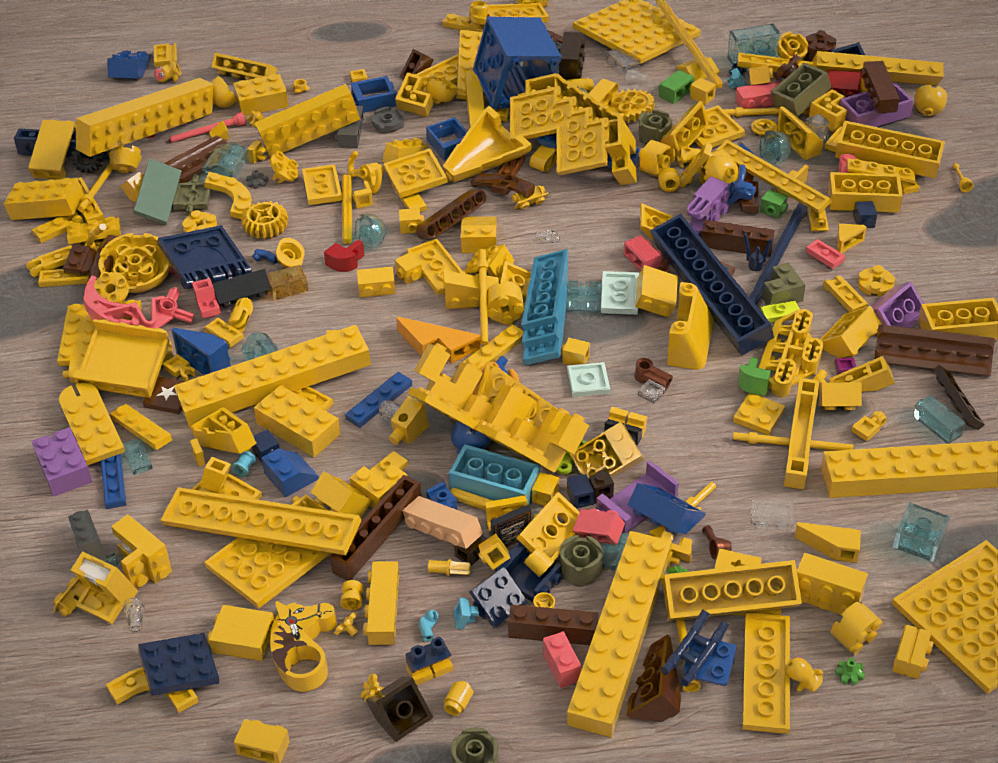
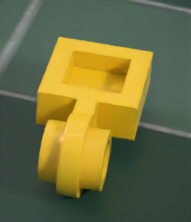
M875 411L871 418L863 416L852 426V432L868 441L880 431V427L886 423L887 417L882 411Z

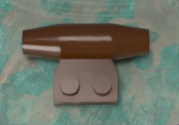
M107 235L97 251L90 246L73 244L63 267L64 273L76 275L89 273L88 281L92 275L97 277V280L101 275L98 265L100 253L105 245L117 236ZM111 255L104 261L105 272H111L114 258Z

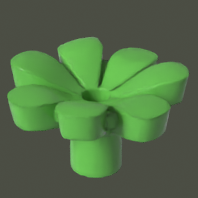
M849 658L847 662L840 661L838 663L835 674L842 676L840 680L842 684H847L850 680L853 685H856L859 682L858 679H865V673L862 671L864 669L863 664H856L854 658Z

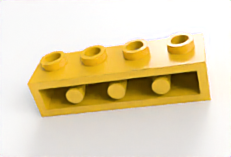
M214 53L211 68L217 70L218 74L226 76L229 73L231 77L240 79L242 76L245 77V80L277 74L278 68L270 64L220 53Z
M398 561L372 562V570H368V583H371V587H367L366 599L369 600V605H365V618H368V623H364L363 633L364 636H368L369 645H395L400 575Z

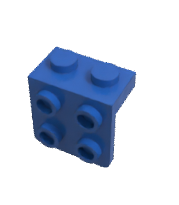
M721 641L695 679L726 686L732 664H734L737 645ZM692 642L688 653L698 658L704 648ZM685 662L683 675L686 674L691 664Z

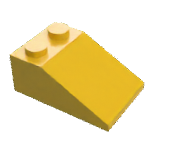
M475 216L462 219L461 253H475L481 248L487 249L494 245L497 246V216Z

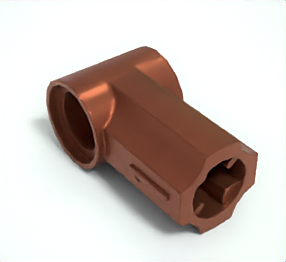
M640 358L636 362L634 374L636 381L640 383L649 382L663 390H667L672 382V375L654 367L652 360L648 358Z

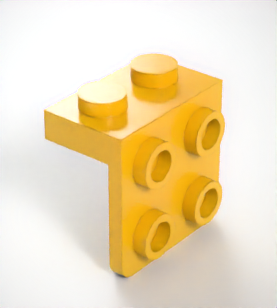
M494 245L484 249L486 250V261L488 262L487 272L489 276L498 277L500 283L504 261L513 264L515 260L505 245ZM479 250L474 253V257L467 263V267L464 270L465 274L479 272L477 270Z

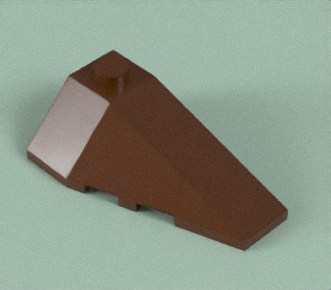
M668 634L652 643L643 663L645 671L636 680V684L639 685L636 693H631L627 710L629 718L663 722L670 717H675L680 712L681 692L676 667L667 675L661 672V667L673 653L671 637Z

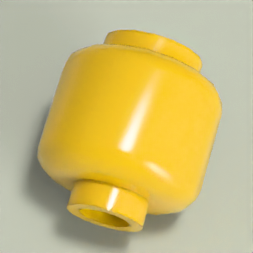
M668 167L659 173L658 181L662 190L674 192L680 187L681 179L676 169Z

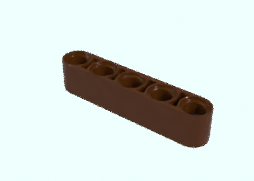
M469 190L420 223L416 228V235L420 239L436 238L482 206L486 201L485 192L483 190Z

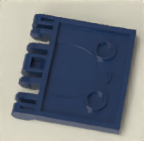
M222 225L160 237L157 240L158 246L177 273L185 290L193 288L192 282L200 281L198 275H200L201 280L210 278L211 283L232 278L230 268H232L235 277L252 272L251 267Z

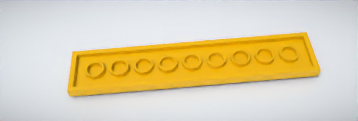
M178 487L160 521L163 525L346 555L362 520L359 515Z

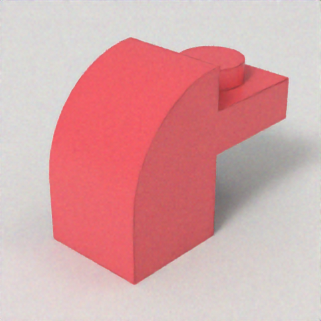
M210 278L192 282L195 299L202 318H212L221 314Z

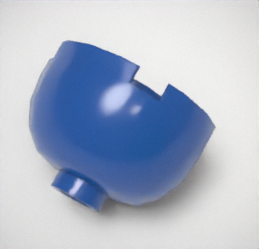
M459 421L456 422L451 432V441L458 448L457 453H460L464 444L486 450L491 441L487 436Z

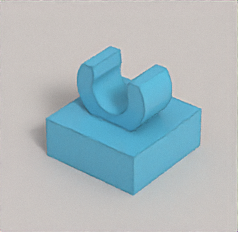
M738 68L731 70L732 76L727 78L730 89L736 86L744 87L745 81Z
M459 598L453 610L455 628L464 629L467 623H475V616L479 615L478 607L469 606L467 598Z

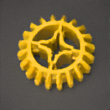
M264 201L263 203L257 202L256 205L251 204V207H246V211H243L241 216L244 231L247 235H251L252 238L257 237L258 240L260 238L266 239L279 236V233H284V229H287V212L283 205H279L278 202Z

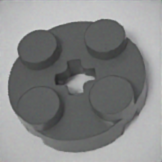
M391 107L379 108L374 112V116H372V125L382 134L402 129L404 126V114L397 108L396 110H391Z

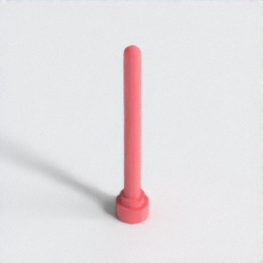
M242 112L235 114L231 119L224 120L226 127L234 124L239 126L246 125ZM220 122L171 136L169 141L173 143L207 133Z

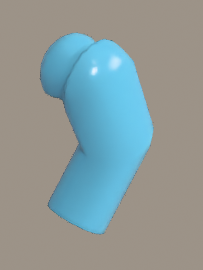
M429 610L428 613H425L418 623L425 642H429L434 638L431 629L439 617L435 610Z

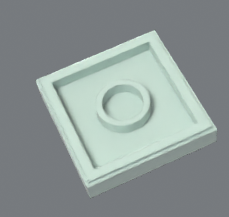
M604 362L567 366L572 397L610 394V385Z

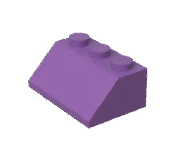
M910 281L896 285L871 307L881 321V325L911 328L918 322L921 304L924 303Z

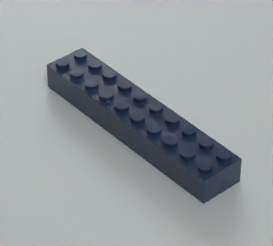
M682 214L650 230L655 246L670 261V265L684 283L694 284L698 288L714 321L741 355L774 338L771 323Z

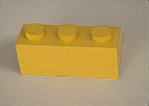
M699 101L691 106L661 139V143L670 145L675 149L676 157L680 146L689 147L709 125L703 102Z
M783 106L780 107L777 135L804 160L821 155L823 140L793 113Z
M867 306L843 314L820 338L823 342V350L838 358L847 356L851 358L858 353V349L868 342L867 339L877 333L878 325L882 324L872 307Z

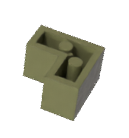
M789 262L773 266L771 281L764 282L762 299L766 305L796 301V303L802 302L806 285Z

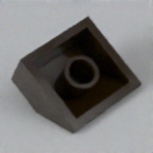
M402 676L366 699L377 722L395 742L433 718L412 677Z

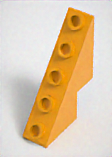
M396 317L397 331L421 356L428 344L435 345L438 343L447 348L445 352L451 354L448 361L452 364L481 348V336L479 334Z

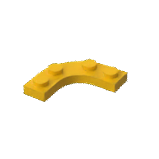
M208 173L204 187L228 194L233 200L229 216L242 219L243 211H246V207H251L252 199L248 189L233 177Z
M143 667L132 670L106 684L108 692L117 705L138 693L149 691ZM192 689L164 694L169 698L178 713L199 702Z

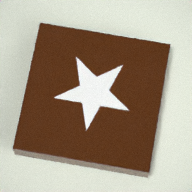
M158 376L151 398L144 399L143 407L180 414L182 408L174 385L185 381Z

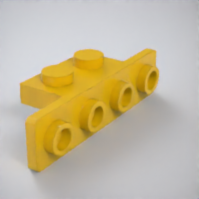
M847 159V171L897 174L900 175L901 181L911 183L915 181L914 170L909 168L861 161L859 159Z

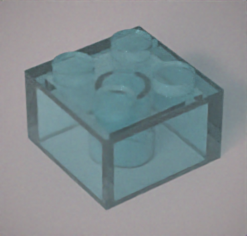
M909 502L896 531L893 548L934 562L946 534L951 516Z

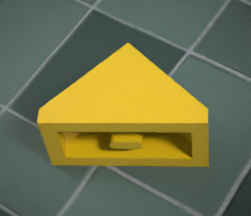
M839 224L837 251L842 254L864 241L867 227L865 225Z

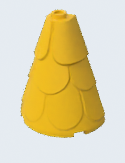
M488 106L483 110L460 144L456 145L444 163L445 175L449 182H457L479 175L482 171L498 167L503 163L529 153L532 145L521 134L516 137V142L512 143L510 132L501 124L500 115Z

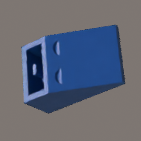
M128 50L112 54V57L107 58L108 77H143L151 59V54H146V51L131 53Z

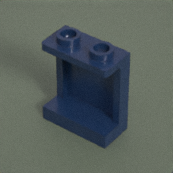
M520 541L509 552L510 559L495 568L496 572L500 568L505 567L524 597L531 602L539 593L545 592L550 594L554 585H558L563 578L562 565L559 563L554 567L550 566L538 577L524 563L530 554L527 553V548Z

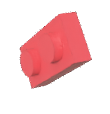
M819 239L806 247V253L831 269L836 268L845 261V255Z

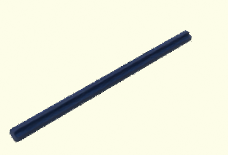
M798 203L749 296L756 306L763 295L764 282L770 281L772 267L779 264L808 208L801 203Z

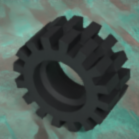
M76 146L74 147L75 151L71 153L74 154L71 160H74L72 164L76 166V170L85 173H94L100 170L99 167L103 166L101 162H104V159H102L104 153L93 155V161L90 164H85L82 160L84 153L76 150Z

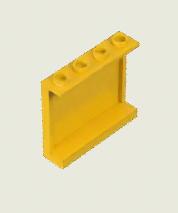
M93 319L95 330L80 371L75 370L72 376L75 384L89 383L94 385L97 390L151 398L170 342L167 331L161 328L153 329L142 325L134 326L124 322L115 323L105 319Z

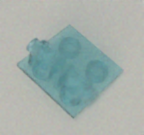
M569 280L567 284L566 311L601 312L602 283H599V281H589L588 285V281H586V285H582V280H580V285H578L579 281Z

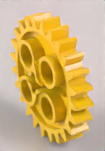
M634 88L632 91L627 89V91L621 90V93L617 92L616 96L606 106L613 112L620 114L624 122L630 123L632 120L636 122V119H639L643 112H652L655 102L651 93L647 94V91L642 92V89L636 91V88Z

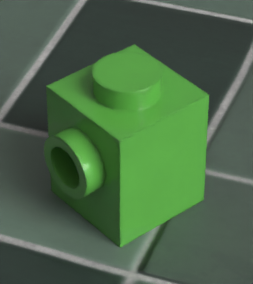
M769 189L761 199L760 212L779 219L788 210V196Z

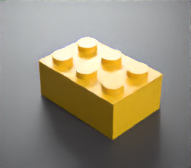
M272 74L266 77H257L233 83L237 104L244 116L253 114L252 110H259L262 113L289 107L287 91L280 74Z
M804 553L797 569L802 603H808L841 615L855 602H862L868 573Z

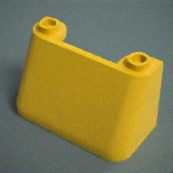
M680 283L677 322L671 325L669 332L667 366L699 370L706 365L714 318L698 288L691 283Z

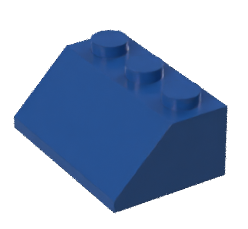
M637 483L628 502V506L634 509L633 512L642 517L646 515L650 518L649 521L658 526L662 524L666 527V531L673 535L678 533L687 534L706 514L658 486Z

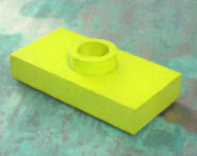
M796 301L760 307V311L770 323L796 310H800Z

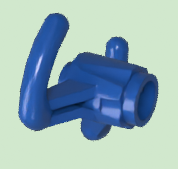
M743 164L739 166L738 179L735 182L732 181L729 187L728 206L740 198L751 200L754 196L756 187L744 181L746 167Z

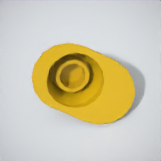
M284 238L278 243L276 258L282 267L298 268L302 265L305 251L303 246L295 239Z

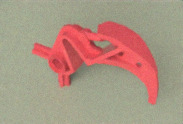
M92 275L85 288L83 296L84 306L92 321L93 319H105L110 322H124L128 325H142L155 329L161 328L174 318L191 324L195 315L178 308L177 300L181 291H178L177 287L171 288L167 297L159 296L152 298L150 321L145 319L136 302L120 304L100 296L94 287L97 277ZM130 317L132 318V320H125L122 318Z

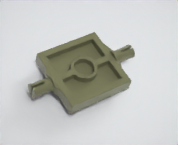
M193 175L191 182L178 183L173 201L174 210H186L185 215L189 216L193 209H208L212 189L205 188V182H199V175H196V177Z

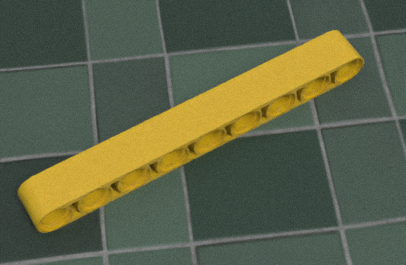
M602 79L591 90L589 95L598 102L600 101L607 105L616 96L619 84ZM541 145L532 155L529 162L530 167L546 173L557 162V149Z

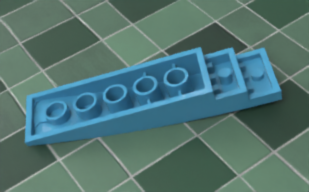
M567 249L534 257L521 323L524 330L522 344L525 348L522 360L525 366L560 357L567 301Z

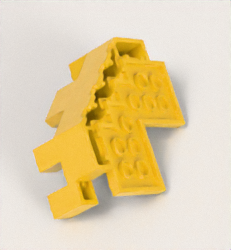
M557 73L526 80V92L510 97V140L512 143L516 142V137L520 134L525 139H531L557 133L558 175L607 166L608 152L612 158V173L620 186L637 183L636 167L630 159V155L636 154V139L620 114L613 112L609 107L600 101L598 102L585 91H581L577 86L568 80L566 81Z
M438 343L427 345L414 371L430 381L425 389L411 387L408 392L410 396L554 473L566 451L572 454L576 452L590 426L583 422L584 417L576 413L573 416L569 415L568 411L560 407L558 410L551 408L539 429L534 426L535 422L529 419L537 401L522 393L524 389L515 384L512 387L502 384L491 404L489 403L490 398L479 393L478 396L472 394L483 374L478 370L479 366L470 361L467 364L461 362L451 379V377L441 373L451 355L445 352L447 348Z

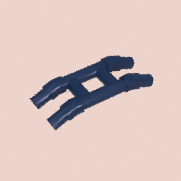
M703 609L675 652L672 653L661 667V672L667 675L677 666L680 659L691 664V667L680 680L683 686H688L697 677L729 627L728 623L721 621L710 641L700 636L699 633L710 613ZM692 642L704 648L698 658L686 651Z

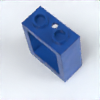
M388 76L351 83L353 100L356 106H363V113L376 111L383 107H396L395 98L398 93L394 90L393 82L389 81ZM387 90V93L363 97V95Z
M455 117L426 127L427 141L444 161L448 159L456 145L460 144L467 133V130ZM455 134L458 138L446 143H442L439 138Z

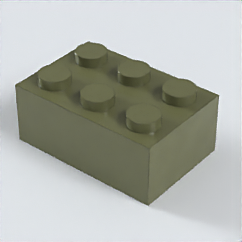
M803 63L771 91L774 105L778 108L783 106L794 115L799 116L811 105V102L821 97L831 88L828 72Z

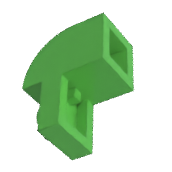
M751 358L749 364H745V366L740 365L738 386L748 393L766 396L771 370L757 368L758 359Z

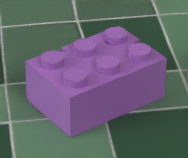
M70 427L53 433L52 437L47 435L31 441L53 497L92 483L88 466Z

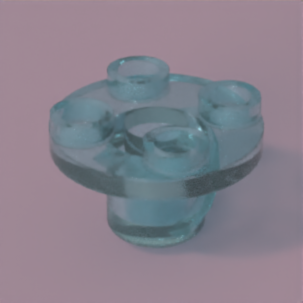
M254 332L249 335L245 344L242 345L241 351L246 361L278 351V348L266 333Z

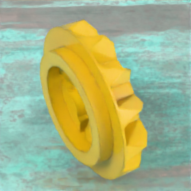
M757 119L752 122L751 131L755 135L758 134L759 137L773 136L777 132V124L769 119Z

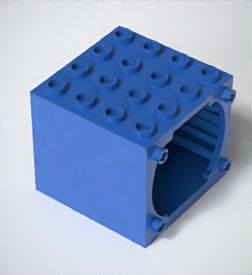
M487 17L473 71L478 76L491 108L510 109V97L526 92V80L557 73L558 65L561 62V54L540 17ZM524 61L523 67H521L520 62Z

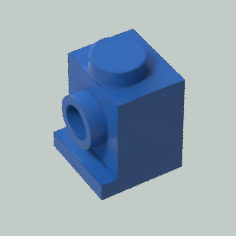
M444 481L426 490L427 499L458 510L457 499L448 490Z

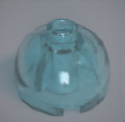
M779 131L765 132L766 135L764 139H761L759 146L761 158L764 157L769 164L784 162L791 152L789 137Z
M373 214L359 215L361 218L357 219L355 223V238H359L364 243V249L378 247L382 244L387 234V228L382 219Z

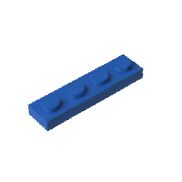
M400 372L395 373L345 414L346 420L361 428L412 386V380Z

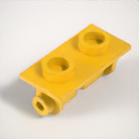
M538 185L535 187L534 194L528 199L522 194L514 193L512 201L517 203L514 210L518 208L521 210L526 209L531 204L536 203L538 205L545 202L549 192L545 193L544 186Z
M807 208L811 231H829L825 209L818 214Z
M76 577L69 581L66 586L68 589L64 593L60 592L54 599L53 613L59 609V613L66 617L76 608L77 600L74 597L80 598L86 589V586Z

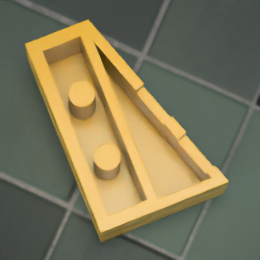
M443 268L446 309L480 307L479 274L474 276L465 274V271L457 273L449 271L448 268ZM487 276V290L494 283L498 282L499 284L498 277Z
M224 407L190 426L195 439H198L202 447L240 454L250 450L253 445L257 444L248 424Z

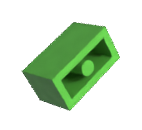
M678 70L659 84V97L675 104L690 93V86L694 82V76Z

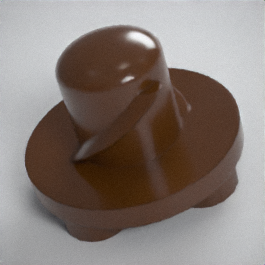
M795 54L789 60L790 62L782 64L773 76L777 81L782 78L786 79L799 67L798 64L802 59Z

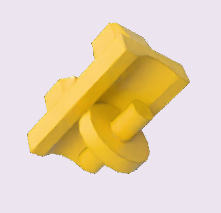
M663 531L659 538L673 541L674 535ZM681 537L679 545L671 544V555L667 568H670L671 563L679 565L680 560L688 563L691 562V539Z

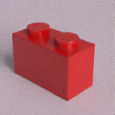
M828 70L831 88L828 91L834 90L846 97L859 94L860 72Z

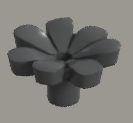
M253 170L251 176L246 177V181H248L247 186L259 188L260 185L265 187V181H268V177L261 172L259 173L258 170Z

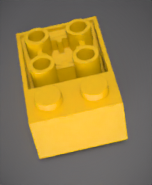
M621 422L577 448L574 454L569 453L580 473L587 474L588 479L589 476L595 475L598 471H608L610 476L614 477L645 460L628 430Z

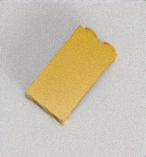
M53 119L42 120L28 167L33 178H66L67 174L63 165L72 134L76 132L75 122Z

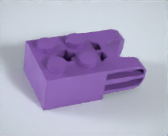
M710 177L694 194L693 201L687 206V215L691 216L689 224L700 237L704 220L718 222L720 217L727 213L729 207L727 205L730 196L729 183L714 177Z

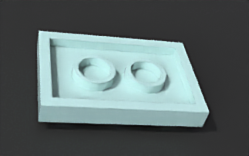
M603 271L601 313L638 315V308L635 307L639 272Z

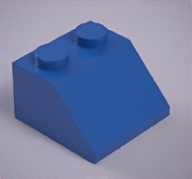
M278 448L261 457L264 474L284 497L319 479L316 472L297 452Z

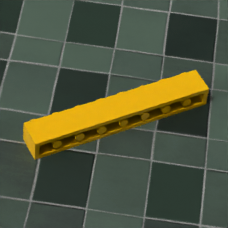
M817 51L813 59V66L825 72H828V70L860 72L864 62L883 61L892 82L938 86L944 77L943 62Z

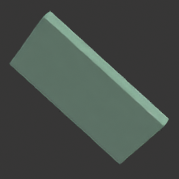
M149 158L133 214L166 226L182 170Z

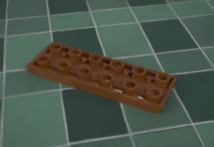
M214 136L163 164L182 170L178 183H186L192 180L193 175L196 177V175L205 173L240 154V151L221 137Z
M878 325L874 359L883 356L887 364L932 370L941 365L949 372L990 377L995 338Z

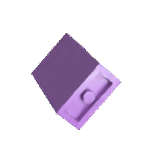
M650 460L647 462L646 474L609 499L604 494H601L597 497V510L605 512L608 510L615 511L625 522L622 530L623 534H627L649 518L646 515L642 517L633 512L634 509L628 506L637 483L658 486L670 494L678 496L679 483Z

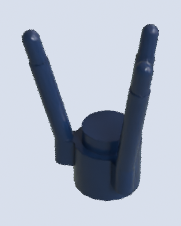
M744 233L746 260L749 261L748 267L752 271H760L763 263L766 262L773 239H769L763 255L760 254L759 246L756 248V252L751 255L747 233Z

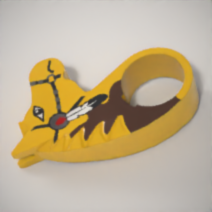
M276 601L275 605L278 615L272 624L270 646L277 672L282 681L295 691L307 692L320 687L327 679L328 666L323 649L313 639L320 632H329L337 626L334 607L329 603L302 606L296 604V602L286 606ZM298 660H315L319 662V665L309 673L295 674L290 672L291 665L294 666L298 663Z

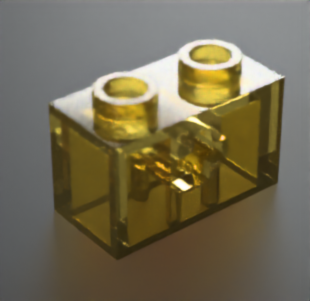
M301 265L267 273L271 287L270 293L274 301L308 291L307 277Z

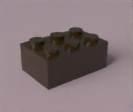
M564 32L560 51L559 75L565 80L582 78L585 62V39H583V33Z

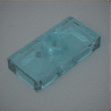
M138 438L122 443L133 475L153 469L141 439Z

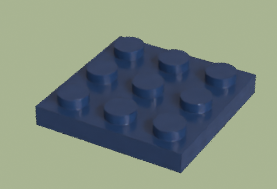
M204 633L138 644V651L151 696L219 684V675Z

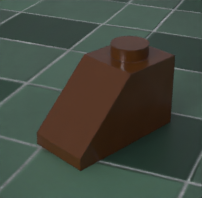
M413 49L399 77L405 79L407 73L415 75L430 68L434 59Z

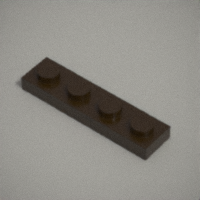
M938 365L933 369L937 374L936 380L946 388L944 391L946 395L954 400L955 403L953 405L958 412L963 414V421L969 427L974 426L978 430L981 429L985 424L951 373L941 365Z

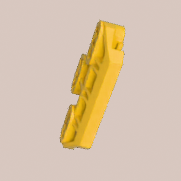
M796 310L775 321L773 325L774 338L767 342L759 368L776 371L775 376L773 375L769 379V388L778 397L788 396L792 386L799 383V378L807 379L816 374L818 370L823 342L818 338H812L809 334L813 314L809 310ZM794 319L790 325H783L784 321ZM780 334L788 336L785 342H781V339L778 338ZM773 352L783 353L782 357L775 360V356H772Z

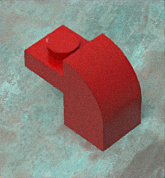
M359 239L347 248L335 243L324 251L325 265L339 272L355 270L358 268L357 261L365 256L364 243Z

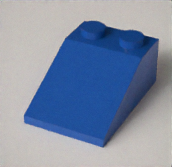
M179 328L171 329L176 354L187 360L190 366L203 375L231 366L227 349L228 345L225 340L218 338L214 334Z

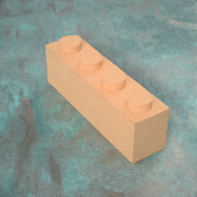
M420 496L402 510L405 523L409 528H414L465 549L483 534L477 517Z

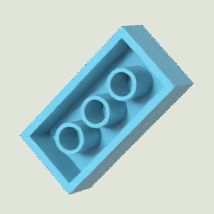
M464 444L449 471L450 489L455 487L494 501L526 495L527 505H529L532 499V488L540 474V465Z

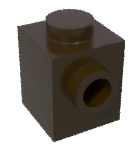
M482 534L467 549L454 545L455 557L462 562H469L472 566L480 559L478 555L480 553L479 544L487 539Z

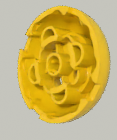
M128 233L111 240L102 249L98 263L100 273L102 274L105 272V259L110 255L113 256L114 263L111 272L119 273L125 277L129 284L128 293L146 292L157 287L167 277L171 264L157 244L158 237L144 233V235Z

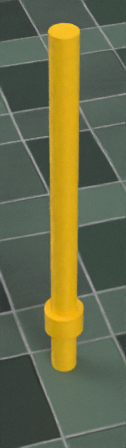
M735 107V109L723 110L729 116L742 117L743 115L779 114L780 108L743 109L742 107ZM810 107L801 114H809Z
M111 162L88 194H85L81 199V204L78 206L80 212H83L87 206L91 205L93 197L113 171Z
M481 249L479 250V261L477 262L480 286L481 344L487 345L486 271H488V262L486 261V250Z
M733 432L732 440L748 441V444L767 443L789 446L790 438L757 435V432H749V434ZM815 440L810 442V448L838 451L853 450L854 447L853 444Z

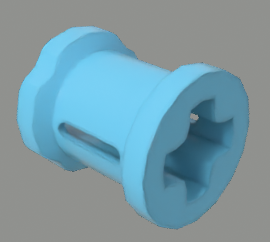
M250 451L240 453L237 462H234L231 466L232 471L238 476H247L249 467L256 461L255 455Z

